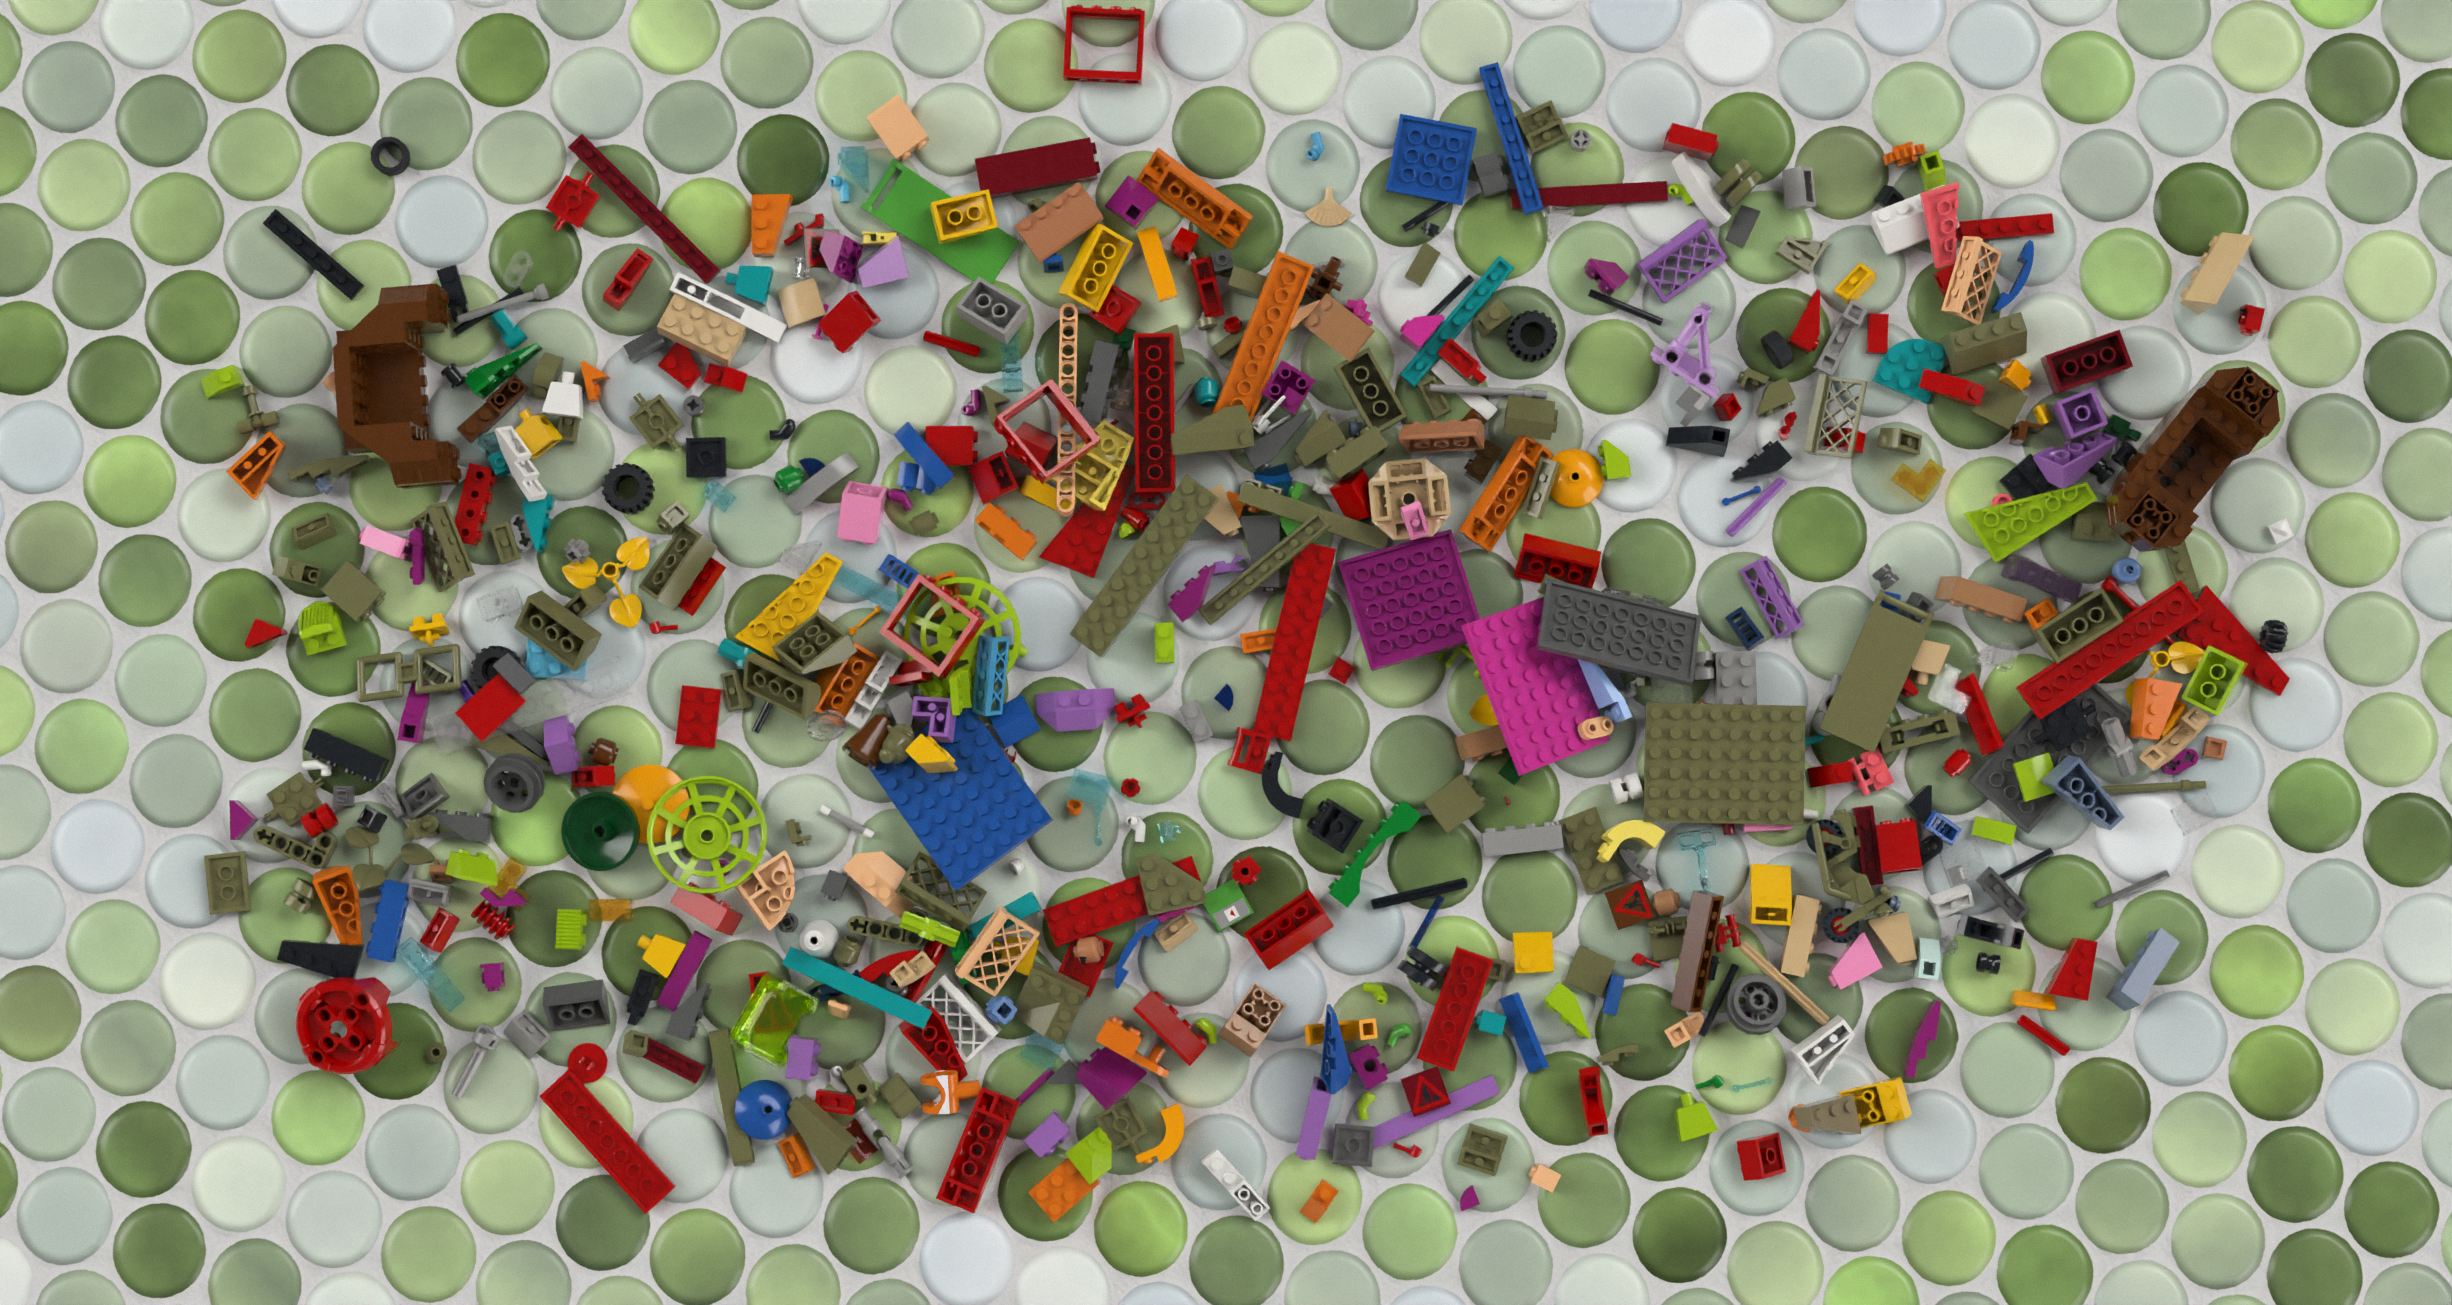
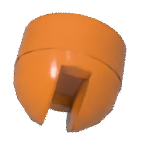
M1077 799L1069 800L1066 806L1067 813L1078 816L1082 811V802Z

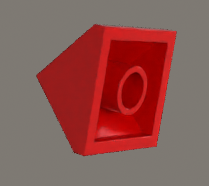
M1364 469L1359 470L1329 488L1343 515L1354 520L1370 517L1371 515L1368 482L1370 480Z

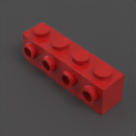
M469 463L455 518V525L462 542L465 544L477 546L478 542L482 541L483 531L481 529L483 523L485 524L488 518L486 509L487 505H490L492 501V485L495 486L497 482V475H495L493 468Z

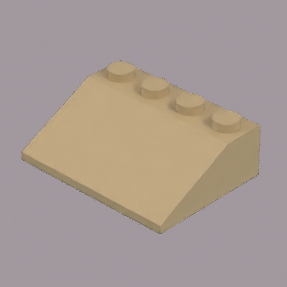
M2225 232L2217 236L2214 235L2208 244L2210 246L2207 253L2204 252L2199 260V263H2201L2198 270L2195 269L2189 278L2192 281L2188 287L2185 286L2181 291L2180 296L2182 298L2179 303L2198 314L2215 306L2254 237Z

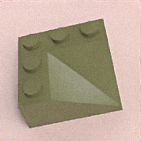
M1367 426L1360 431L1361 435L1356 439L1351 437L1343 443L1344 447L1340 450L1335 448L1327 453L1324 466L1336 484L1353 475L1387 451L1388 444L1376 426L1372 428Z
M818 611L772 647L781 664L789 670L800 674L843 663L857 651L848 634Z
M1036 962L1016 1002L1015 1007L1018 1010L1014 1017L1042 1036L1062 1045L1090 987Z

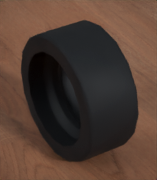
M383 137L373 145L371 161L374 167L383 174L389 176L398 175L409 166L411 160L410 151L399 139ZM387 145L397 146L402 153V159L395 167H385L379 160L380 151Z
M1773 330L1761 338L1762 347L1775 367L1783 369L1794 361L1788 344L1777 331Z

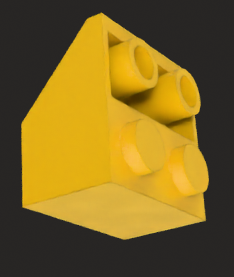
M921 733L905 750L927 773L955 772L958 769L954 765L956 760L930 735L925 737Z

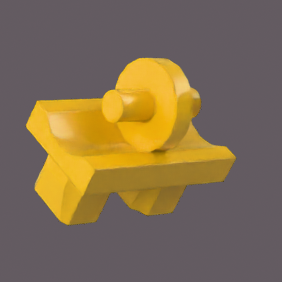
M442 613L433 614L432 623H426V619L422 616L414 617L413 626H409V632L413 634L414 639H420V642H427L429 647L434 646V640H439L440 635L450 634L449 627Z

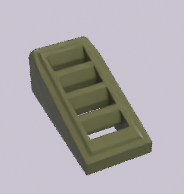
M422 657V670L424 671L427 664L430 665L426 673L423 674L424 681L430 685L453 682V673L428 658ZM436 669V671L430 679V675L432 674L433 670ZM442 673L443 675L441 676L440 680H439L438 683H437L436 681H437V679L439 678L440 674ZM452 690L442 691V692H443V693H446V694H450Z

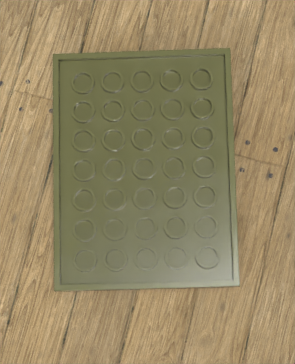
M1646 702L1643 821L1803 825L1806 706Z

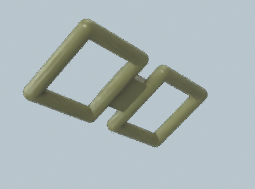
M458 644L416 649L414 651V661L404 663L401 652L357 658L359 702L403 697L404 684L415 682V692L419 695L457 690L462 687L460 646ZM452 652L453 682L423 686L422 656ZM395 660L396 690L366 694L365 664Z

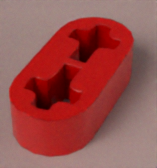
M1133 492L1128 499L1129 505L1135 510H1159L1166 503L1165 496L1161 492ZM1138 495L1140 499H1146V502H1140L1139 506H1135L1132 499H1135V496ZM1158 495L1159 499H1163V501L1159 503V506H1155V503L1148 502V499H1155V496Z

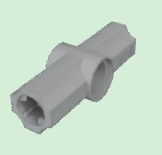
M2114 717L2104 720L2101 726L2108 741L2106 748L2109 755L2115 760L2120 775L2124 778L2135 775L2138 767L2131 752L2133 751V744L2124 734L2119 718Z

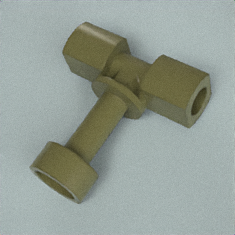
M256 385L241 388L243 397L248 398L252 413L248 415L249 419L237 422L240 434L256 431L257 427L263 425L270 427L280 423V418L276 411L264 414V411H259L255 397L258 394Z

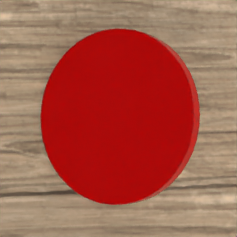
M580 1044L571 1051L568 1057V1069H571L584 1083L594 1082L600 1079L606 1072L608 1065L606 1053L596 1044Z

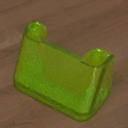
M768 972L760 980L732 1029L729 1042L780 1070L788 1059L787 1052L783 1049L802 1015L808 1016L814 1013L820 1000Z

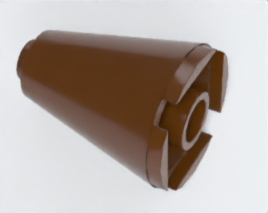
M884 713L880 715L875 714L842 746V750L845 752L847 749L850 752L848 754L850 758L865 767L872 765L871 769L874 770L880 760L879 752L882 749V744L889 734L887 726H892L891 718Z

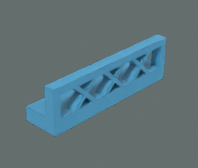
M979 635L971 712L982 716L1002 715L1010 637ZM998 642H1003L1002 649L998 652ZM1000 662V668L996 672V664ZM998 681V688L994 691V684ZM996 700V710H991L992 703Z

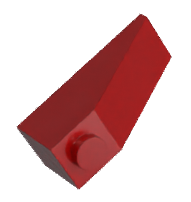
M1818 289L1812 294L1787 344L1806 354L1810 353L1811 350L1815 351L1820 342L1817 340L1820 335V290Z
M1929 369L1923 370L1918 388L1969 407L1980 406L1985 387L1977 383Z

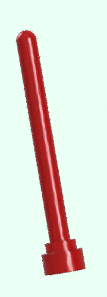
M2112 575L2101 584V588L2106 592L2114 593L2131 611L2139 608L2118 587L2119 584ZM2171 636L2163 640L2168 646L2176 643Z

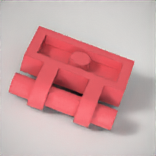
M1878 746L1873 753L1866 751L1859 754L1862 761L1857 764L1854 757L1847 760L1851 763L1852 773L1858 783L1856 786L1858 790H1861L1863 796L1871 793L1868 788L1871 784L1875 791L1894 783ZM1865 768L1869 779H1864L1860 771L1861 769Z

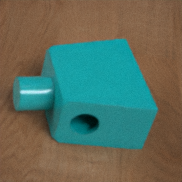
M741 265L738 274L727 272L725 284L734 285V293L736 295L766 306L774 270L770 266Z

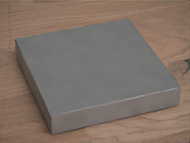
M1335 1123L1332 1164L1372 1167L1375 1126Z

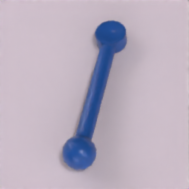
M1755 486L1750 491L1731 498H1724L1722 504L1727 506L1730 502L1747 495L1760 493L1761 488L1760 486Z

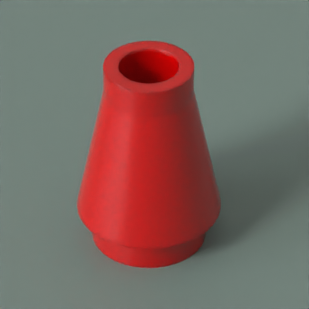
M1125 506L1120 513V516L1137 531H1144L1150 522V518L1146 513L1129 508L1128 506Z

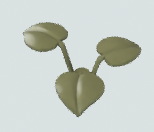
M361 826L346 829L345 839L349 845L355 848H369V865L358 864L354 866L352 871L353 880L359 892L370 887L379 888L385 882L389 871L400 858L410 865H422L435 861L434 855L427 848L417 843H408L401 847L402 853H399L389 867L384 870L382 865H373L372 845L379 843L378 835L374 831Z

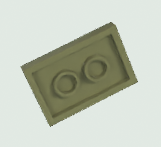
M246 851L205 855L210 915L251 910Z

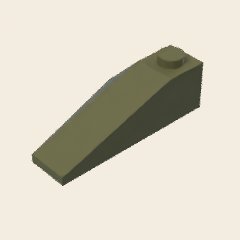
M1242 404L1223 407L1218 412L1204 417L1197 423L1190 424L1171 434L1172 454L1254 446L1253 426L1245 406Z

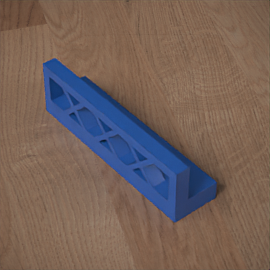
M1519 992L1500 998L1499 1002L1507 1017L1506 1019L1528 1073L1549 1067Z

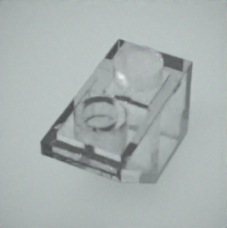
M1998 641L1975 653L1971 659L1976 660L1977 665L1987 667L1989 664L1995 666L1997 671L2006 672L2014 668L2019 646Z

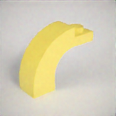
M1630 820L1616 824L1601 836L1607 843L1604 842L1598 849L1599 855L1596 859L1602 863L1608 862L1618 846L1626 839H1633L1648 850L1654 849L1666 832L1655 824L1644 822L1643 820Z

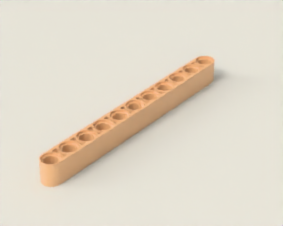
M1066 303L1060 309L1059 388L1061 391L1065 387L1073 389L1072 393L1065 394V396L1076 408L1078 311L1074 304ZM1072 311L1074 315L1067 318L1064 316V312ZM1065 330H1071L1074 334L1070 337H1067L1063 334V332ZM1065 349H1071L1074 353L1070 356H1067L1063 353V351ZM1071 368L1073 373L1066 375L1063 373V369ZM1059 410L1057 465L1075 453L1076 431L1073 427L1070 432H1064L1061 429L1064 425L1070 424ZM1064 444H1069L1072 449L1066 452L1061 447ZM1075 462L1071 464L1072 468L1069 471L1063 470L1057 474V511L1062 516H1070L1075 508ZM1067 482L1072 487L1069 490H1063L1060 487L1061 484ZM1063 502H1069L1071 507L1065 510L1060 505Z

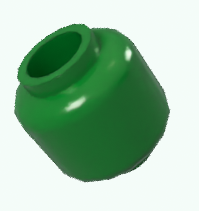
M788 465L777 471L773 480L779 492L789 494L803 484L802 479L804 475L800 468L796 469L794 466Z

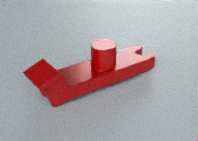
M823 213L816 214V221L805 228L818 229L819 227H824ZM801 222L794 225L797 233L784 240L786 246L803 238L804 226Z

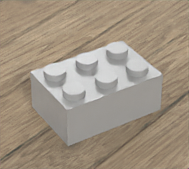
M979 276L956 305L958 317L1005 345L1009 343L1029 316L1025 303Z
M1755 651L1714 652L1713 667L1715 668L1716 679H1714V704L1757 705Z

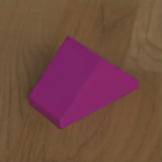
M229 800L230 840H240L259 819L239 800Z

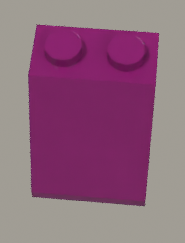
M1105 1046L1102 1050L1097 1048L1089 1055L1092 1058L1090 1061L1085 1059L1078 1066L1080 1070L1075 1074V1077L1103 1108L1108 1110L1133 1088L1147 1072L1129 1059Z

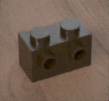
M1486 439L1484 450H1475L1474 452L1477 455L1474 460H1468L1464 467L1467 470L1464 475L1481 485L1503 449Z

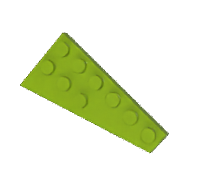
M2085 482L1963 514L1993 561L1997 563L2098 498L2089 484Z

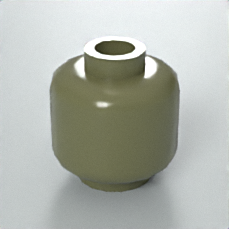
M844 936V938L837 941L833 957L837 960L838 965L848 967L857 963L861 952L859 941L850 936Z

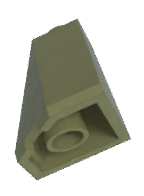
M1327 409L1322 412L1295 449L1296 455H1294V458L1299 466L1303 465L1304 469L1325 458L1331 450L1335 448L1339 450L1344 447L1343 443L1346 439L1335 420L1330 419L1331 415Z

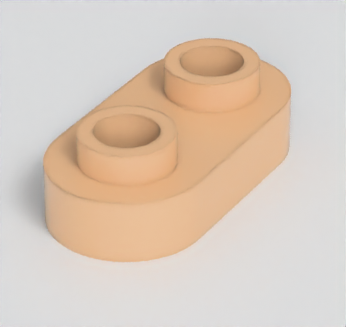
M1607 716L1587 719L1578 725V733L1584 740L1610 735L1614 729L1612 720Z

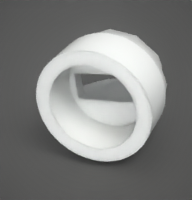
M1018 858L1008 862V869L1014 876L1019 875L1025 869V864H1021L1022 860Z

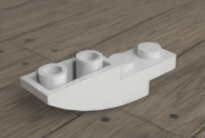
M1217 1148L1202 1160V1163L1255 1221L1270 1209L1269 1205Z

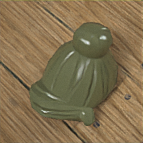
M905 723L894 727L888 725L887 730L889 734L882 744L879 759L884 763H902L909 756L905 750L914 740L913 729Z

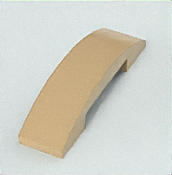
M2196 705L2181 718L2182 722L2155 746L2152 744L2138 757L2152 771L2160 768L2179 754L2209 722L2210 717Z

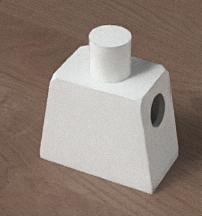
M563 372L561 382H551L542 409L543 413L583 419V391L580 385L573 384L575 373Z

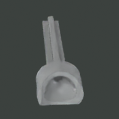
M480 1024L472 1037L477 1045L452 1091V1094L458 1098L463 1097L487 1049L496 1050L501 1041V1037L497 1036L493 1027Z

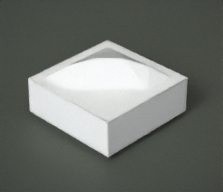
M2286 518L2267 526L2274 544L2294 536Z

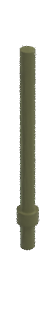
M2181 780L2180 782L2107 785L2102 786L2106 793L2166 790L2186 792L2191 789H2206V781Z

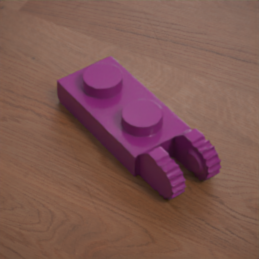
M418 527L413 529L409 535V542L412 544L409 555L410 559L413 560V567L410 568V579H413L414 585H420L425 581V535L423 529Z

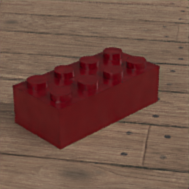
M2120 329L2045 355L2040 359L2053 395L2133 367Z

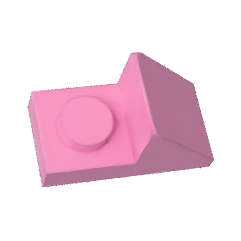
M1420 501L1401 507V516L1410 540L1428 535L1429 530Z

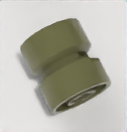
M297 877L292 886L293 892L287 894L283 903L300 913L306 914L311 906L310 900H314L318 893L312 883Z

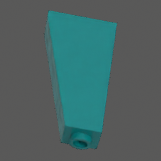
M1029 892L1004 906L1007 912L1020 920L1042 909L1033 892ZM994 912L969 926L971 930L968 933L973 942ZM1007 919L1003 925L1004 929L1014 925L1015 922Z

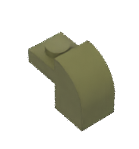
M547 352L543 354L533 375L532 396L546 399L551 382H556L561 375L563 357Z

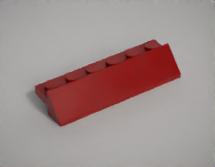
M981 1087L936 1199L971 1213L976 1212L1021 1102L1002 1093Z

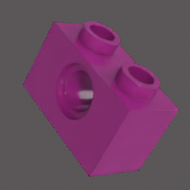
M1367 1043L1348 1054L1367 1090L1388 1079L1387 1074H1389L1385 1063L1380 1064L1377 1057L1380 1054L1375 1045L1370 1046ZM1368 1060L1375 1062V1068L1372 1071H1367L1364 1068V1064Z

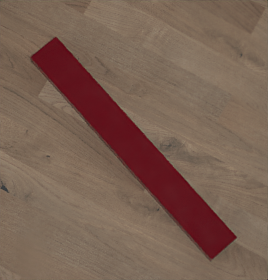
M1667 181L1537 188L1543 208L1668 201ZM1511 189V210L1522 209L1517 190Z

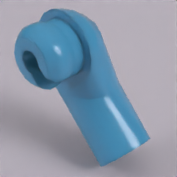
M1320 132L1310 135L1313 146L1307 151L1306 155L1311 161L1319 159L1325 149Z

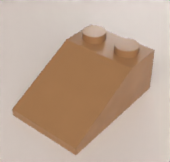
M1327 293L1303 322L1305 327L1349 362L1354 359L1375 332Z

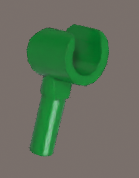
M1715 1075L1710 1080L1695 1086L1696 1089H1701L1713 1084L1717 1089L1724 1085V1081L1721 1076Z

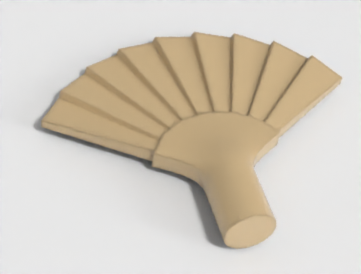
M1325 188V199L1304 212L1310 220L1322 226L1339 225L1352 215L1351 212L1333 200V188Z

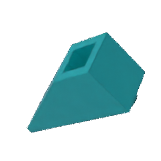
M547 493L544 499L529 502L526 496H524L522 507L535 551L539 553L546 549L548 540L545 537L546 530H549L551 525L549 513L554 508L555 500L552 499L553 495Z

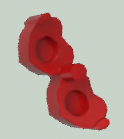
M1795 411L1788 413L1784 417L1786 426L1778 430L1781 440H1786L1791 432L1790 427L1794 425V421L1797 419Z

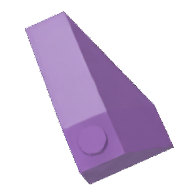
M2100 432L2081 438V442H2065L2063 447L2056 449L2054 446L2048 447L2033 455V459L2049 483L2064 489L2077 482L2118 442V438L2105 432Z

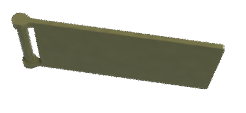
M1881 589L1878 591L1819 727L1821 730L1872 753L1875 752L1935 613L1923 611L1885 594V591ZM1881 601L1924 619L1923 625L1880 606Z

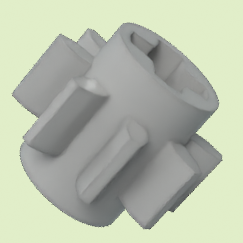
M572 539L564 548L567 551L566 557L574 563L578 561L583 563L591 553L588 551V544L581 539L577 541Z

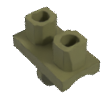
M434 815L412 819L407 822L409 827L403 830L408 841L432 837L440 833L437 829L439 822Z

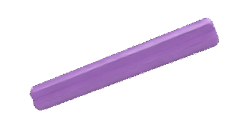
M1781 477L1777 478L1726 528V533L1731 537L1735 536L1787 484L1785 480Z

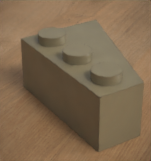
M1853 1095L1835 1096L1793 1108L1797 1128L1820 1130L1841 1135L1861 1134Z

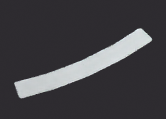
M1442 359L1431 368V371L1446 385L1470 386ZM1456 393L1486 420H1489L1498 410L1482 395Z

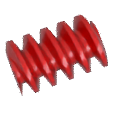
M485 899L472 912L471 917H478L477 923L484 922L483 928L487 929L490 927L488 933H496L494 939L502 938V941L512 932L516 923L509 926L510 918L503 920L502 918L505 913L502 912L498 915L499 907L491 909L492 905L490 903L486 904Z

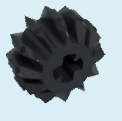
M2280 620L2264 622V626L2261 627V632L2259 633L2260 638L2258 639L2262 651L2267 653L2282 652L2288 640V628L2284 622H2280Z

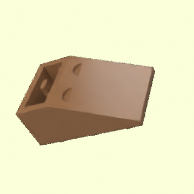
M1254 982L1218 1035L1251 1058L1287 1005Z

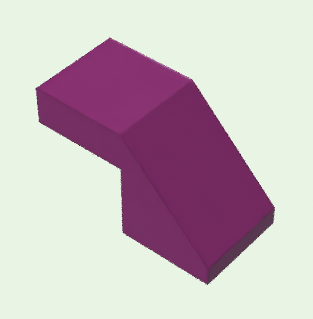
M484 888L480 893L494 907L519 906L529 903L515 889H510L502 899L490 888Z

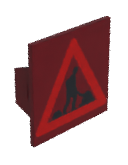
M1438 1066L1400 1079L1414 1117L1451 1104Z

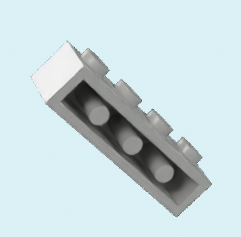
M1556 821L1544 822L1542 827H1536V823L1525 824V829H1517V826H1507L1505 831L1498 832L1497 828L1485 829V833H1481L1483 857L1564 848L1561 824L1556 825Z

